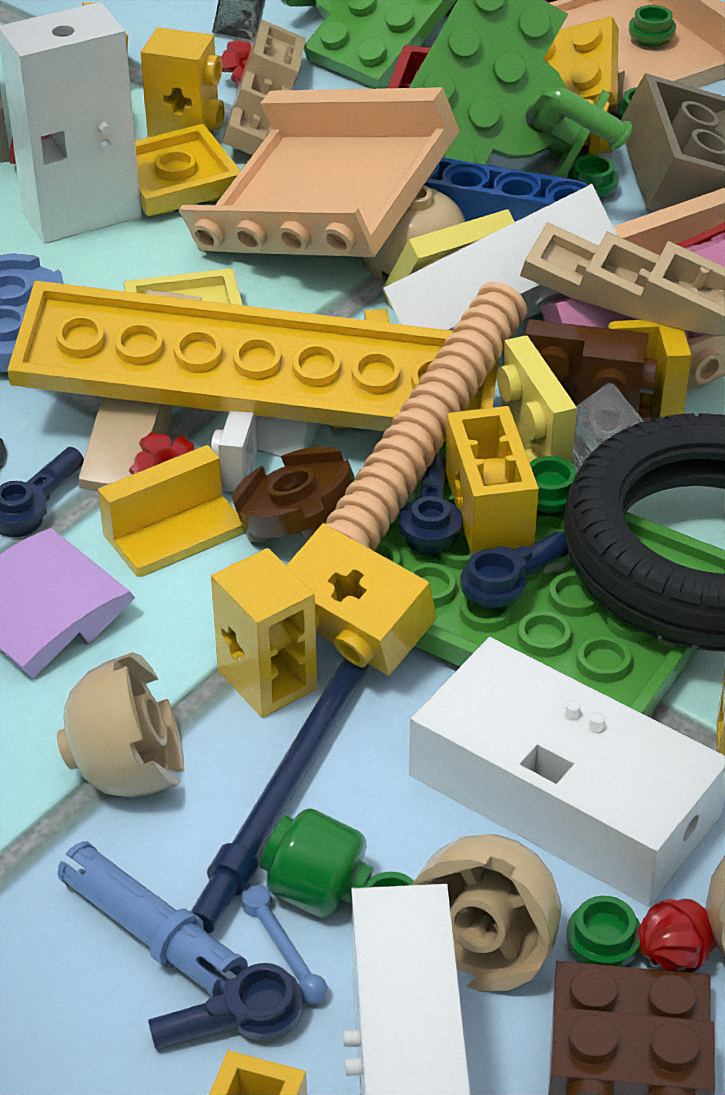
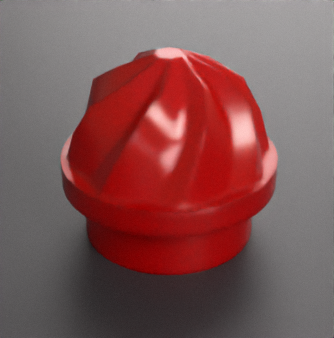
M665 899L656 903L648 910L638 928L639 951L642 956L650 960L651 968L693 973L706 964L709 954L716 946L707 910L691 899Z

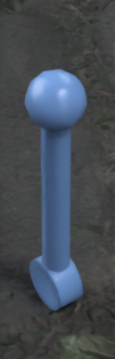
M262 885L249 886L242 892L241 896L243 911L249 916L260 919L299 981L303 993V1001L312 1005L320 1003L325 999L328 992L325 979L320 975L311 973L271 911L272 904L269 890Z

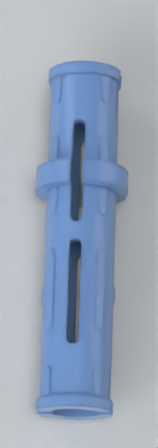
M82 841L77 843L66 852L68 857L85 869L80 868L77 871L68 863L60 862L57 875L61 882L71 886L150 946V956L163 967H177L206 989L210 996L214 997L224 994V986L229 978L221 972L226 973L229 970L237 976L248 967L247 960L238 953L235 954L203 930V920L187 909H174L99 853L89 842Z

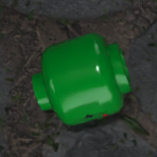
M311 808L303 810L294 819L286 815L281 818L266 845L259 864V868L268 871L267 888L270 893L320 918L332 916L339 909L343 901L352 905V888H363L364 884L371 878L375 867L363 861L367 849V841L360 831Z

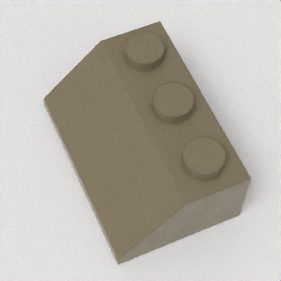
M645 73L621 121L632 123V132L626 141V146L646 208L656 212L725 188V96Z

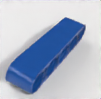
M443 157L424 184L450 197L458 205L464 215L465 222L509 209L514 222L588 186L584 182Z

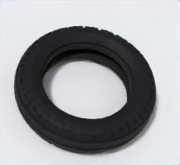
M694 413L668 415L664 418L658 417L637 423L614 434L592 451L578 470L570 486L564 511V535L570 560L576 574L580 577L579 579L589 593L606 610L621 621L627 622L629 626L654 638L661 636L662 641L688 648H692L695 645L699 646V650L725 652V574L689 568L664 558L648 548L633 534L624 517L629 508L636 502L663 490L688 486L725 489V415L699 413L698 416H695Z

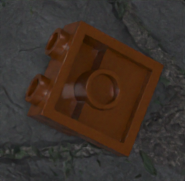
M528 319L525 336L529 337L577 407L575 450L592 452L619 431L651 419L652 406L641 405L642 394L653 395L658 359L646 358L649 333Z
M556 961L548 1095L715 1094L714 1021H711L710 974Z

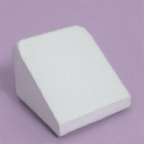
M256 416L257 450L282 456L292 451L310 448L325 424Z

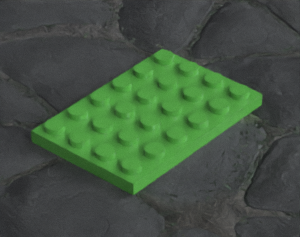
M444 441L441 450L438 452L444 457V459L446 451V441ZM445 473L444 500L456 506ZM419 481L414 492L408 496L405 506L409 502L419 499ZM400 509L396 520L390 524L387 534L381 538L378 548L374 551L430 582L437 619L414 647L458 666H461L491 637L650 717L699 647L693 645L692 648L662 641L661 636L657 638L649 636L615 617L585 588L579 579L580 577L576 574L569 554L525 578L526 587L524 594L518 601L501 608L490 609L471 601L461 591L460 575L473 555L470 552L463 527L454 545L449 550L439 554H422L411 549L400 532ZM537 511L535 543L557 531L564 533V511L557 513ZM626 512L624 515L627 525L633 534L657 554L689 568L725 574V550Z

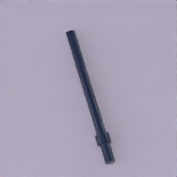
M343 658L233 842L223 844L207 869L209 881L191 909V912L203 920V930L208 934L214 931L234 895H241L251 883L259 869L257 856L370 666L369 664L365 667H359Z

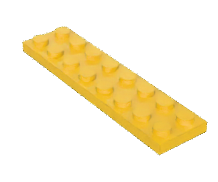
M34 281L7 371L11 386L230 412V410L254 412V416L385 432L391 426L395 415L400 413L403 403L409 399L411 391L417 387L419 379L426 373L429 364L435 360L437 352L444 346L445 340L453 331ZM499 359L495 362L491 372L487 374L482 386L478 388L475 397L470 400L466 411L493 408Z

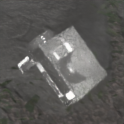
M613 383L605 384L576 406L577 414L572 465L576 473L587 457L600 444L619 431L644 421Z

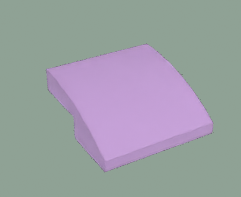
M49 528L22 540L0 553V651L34 679L77 634L91 644L135 597L126 587L55 530Z

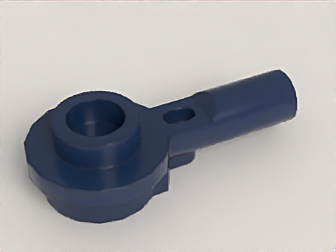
M67 447L27 482L9 481L0 485V534L9 537H21L33 533L40 527L43 520L42 517L47 514L46 508L47 501L50 499V493L82 467L84 458L76 448Z
M439 453L435 454L432 464L426 468L423 478L419 481V499L409 502L401 509L399 515L400 532L405 537L407 545L414 551L422 554H439L449 550L454 545L463 527L461 511L453 503L444 500L445 459Z
M557 531L529 547L520 546L512 550L508 547L500 546L496 549H485L474 553L460 575L462 593L471 601L490 609H497L515 603L524 594L526 587L525 578L568 555L564 533Z
M272 963L251 965L242 970L236 978L226 981L224 994L211 997L206 1003L148 1019L155 1050L233 1027L248 1038L256 1040L276 1039L288 1033L299 1022L304 1010L303 993L297 980L282 967Z

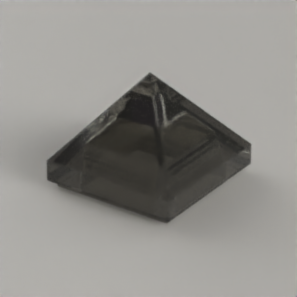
M218 0L212 33L254 41L262 20L266 0Z

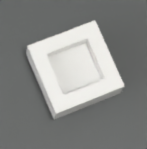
M230 410L224 429H216L214 431L211 449L220 458L222 491L234 492L240 482L253 470L257 458L256 416H254V412Z

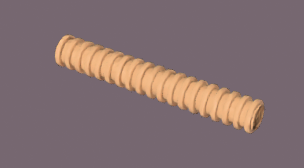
M489 282L479 289L477 297L471 301L469 309L463 313L460 322L455 325L452 334L447 337L444 346L437 352L435 360L429 364L426 373L419 379L417 387L411 391L409 399L403 403L400 413L395 415L391 426L385 430L382 440L377 442L373 453L365 460L364 467L357 472L354 482L347 487L345 496L339 499L336 509L329 514L326 525L365 547L376 551L381 538L387 534L390 524L396 520L399 510L405 506L408 496L414 492L417 482L423 478L426 468L432 464L435 454L441 450L444 440H446L447 413L466 411L470 400L475 397L478 388L482 386L487 374L491 372L495 362L500 358L505 340L511 339L518 330L519 324L524 321L528 312L527 305L523 297L514 288L504 283Z

